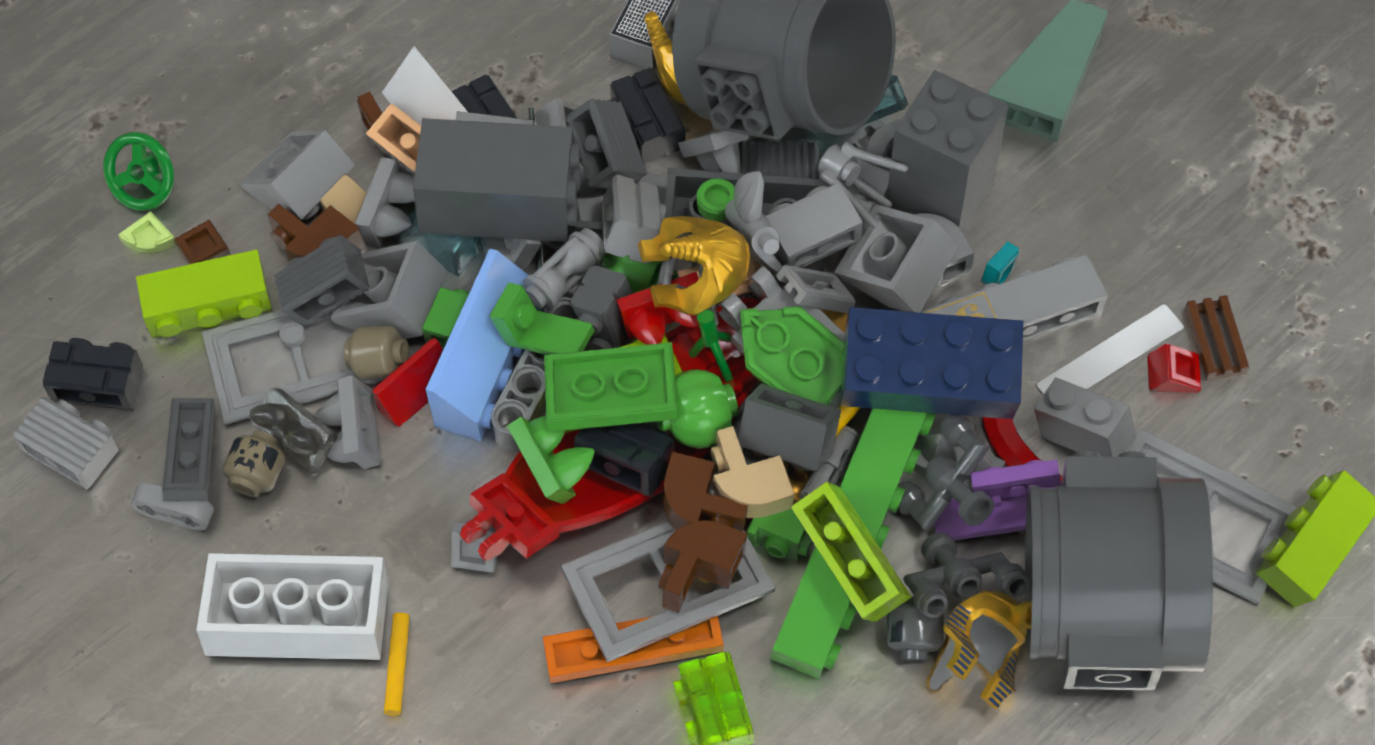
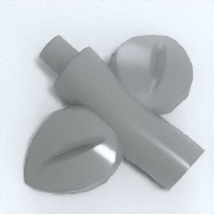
M753 171L743 175L735 184L734 199L727 204L725 216L746 239L752 258L767 270L777 274L783 266L773 254L779 250L780 237L777 230L762 213L764 180L761 172Z

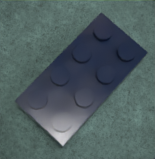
M850 307L845 324L841 406L1014 419L1021 404L1024 321Z

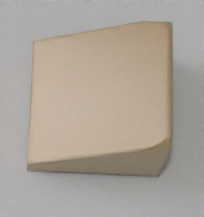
M344 174L321 198V210L323 212L331 205L355 224L367 193L353 179Z

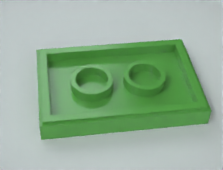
M672 342L544 355L546 423L548 432L678 419Z

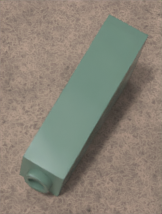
M1070 0L992 85L987 95L1009 105L1005 124L1058 142L1103 35L1108 10L1099 8L1092 3Z

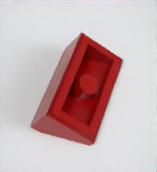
M435 338L430 339L372 391L378 411L396 427L402 426L428 403L426 387L444 350Z

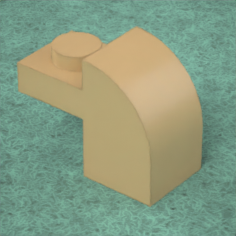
M731 426L718 430L716 432L717 444L715 447L710 448L714 466L719 473L713 476L712 490L715 496L748 505L747 518H762L792 509L794 492L781 456L747 465L734 427Z

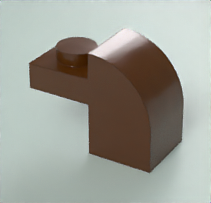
M280 204L267 214L272 227L270 234L273 240L286 251L289 262L294 258L306 256L319 248L324 240L339 235L344 236L360 248V251L365 248L360 228L331 205L308 226Z
M672 452L664 479L663 503L666 517L675 530L696 521H713L744 532L748 505L709 494L713 482L714 462Z
M696 521L677 529L664 545V563L667 565L658 586L659 589L663 590V607L679 613L696 576L729 589L745 553L747 533L713 521Z

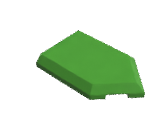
M801 306L783 307L776 310H740L746 369L767 386L829 405L842 390L844 341Z

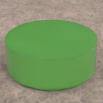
M720 178L704 182L697 191V208L700 214L713 221L726 220L725 208L734 199L735 186L729 181Z

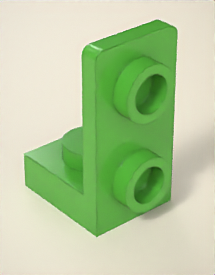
M513 283L507 284L489 315L506 345L545 355L584 351L594 333L591 323L537 311L524 287Z

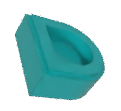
M1007 241L986 264L981 283L984 285L1004 283L1016 264L1020 248Z

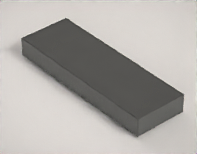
M172 398L162 488L163 501H207L215 416L214 398Z

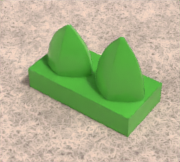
M541 416L532 421L519 417L507 425L545 497L560 504H564L575 497L576 493L573 486L589 468L595 450L593 448L575 447L554 454L553 450L560 443L566 430L548 432L546 416Z

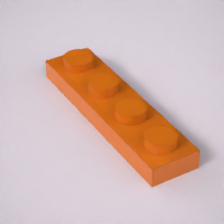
M718 616L609 662H606L590 628L542 637L550 683L724 652ZM651 617L615 624L620 631Z

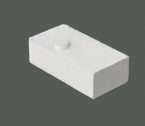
M209 553L196 629L205 656L380 660L389 587L384 558Z

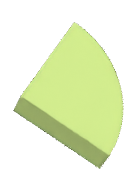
M151 211L118 234L120 241L125 246L143 253L160 252L176 245L175 237Z

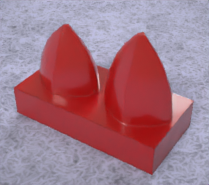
M693 272L671 280V284L689 287L695 284L699 278L697 273ZM650 288L616 299L628 338L635 336L646 345L660 344L664 338L667 324L677 322L694 329L698 325L697 315L684 314L667 307H655Z

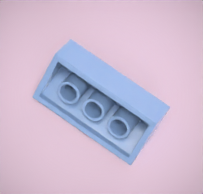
M489 249L426 387L434 427L480 442L486 429H493L491 419L493 408L514 371L513 368L517 359L521 358L525 349L506 345L489 317L507 284L513 283L524 287L523 280L528 276L527 273L497 250ZM544 307L542 309L536 308L537 311L544 312L545 309Z

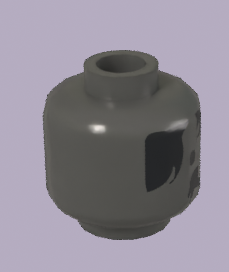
M912 596L887 614L886 643L889 648L901 651V660L927 661L928 652H935L943 647L944 613L937 618L927 617L915 606L914 596Z

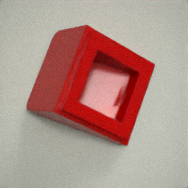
M1166 343L1148 354L1150 390L1177 393H1198L1201 391L1198 353Z

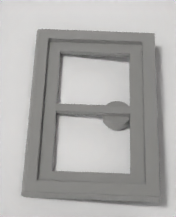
M669 521L563 563L560 567L606 662H609L775 592V586L748 536L745 553L737 569L741 580L730 584L729 589L722 587L691 601L688 592L679 613L667 609L663 613L620 631L593 577L649 554L662 576L666 564L658 550L664 548L668 538L676 531Z

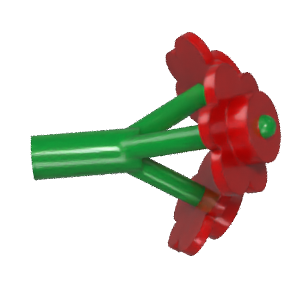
M706 309L697 315L701 337L694 340L688 333L682 332L678 334L675 338V343L672 344L673 353L682 372L693 369H709L714 365L716 359L721 371L717 376L723 385L729 383L736 395L745 389V383L752 380L754 375L745 367L737 368L734 371L729 369L726 361L730 360L732 356L735 358L743 356L731 343L732 336L737 331L720 316H718L719 324L716 326L714 313ZM707 347L711 348L713 354L710 351L706 350Z

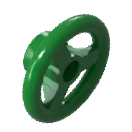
M129 132L117 137L107 148L103 161L104 178L110 192L121 204L133 210L149 211L159 207L167 200L174 185V168L168 152L159 141L145 133ZM132 144V161L128 164L126 171L116 175L115 163L119 152L124 147ZM131 182L135 184L142 183L155 195L147 199H138L129 195L122 187Z

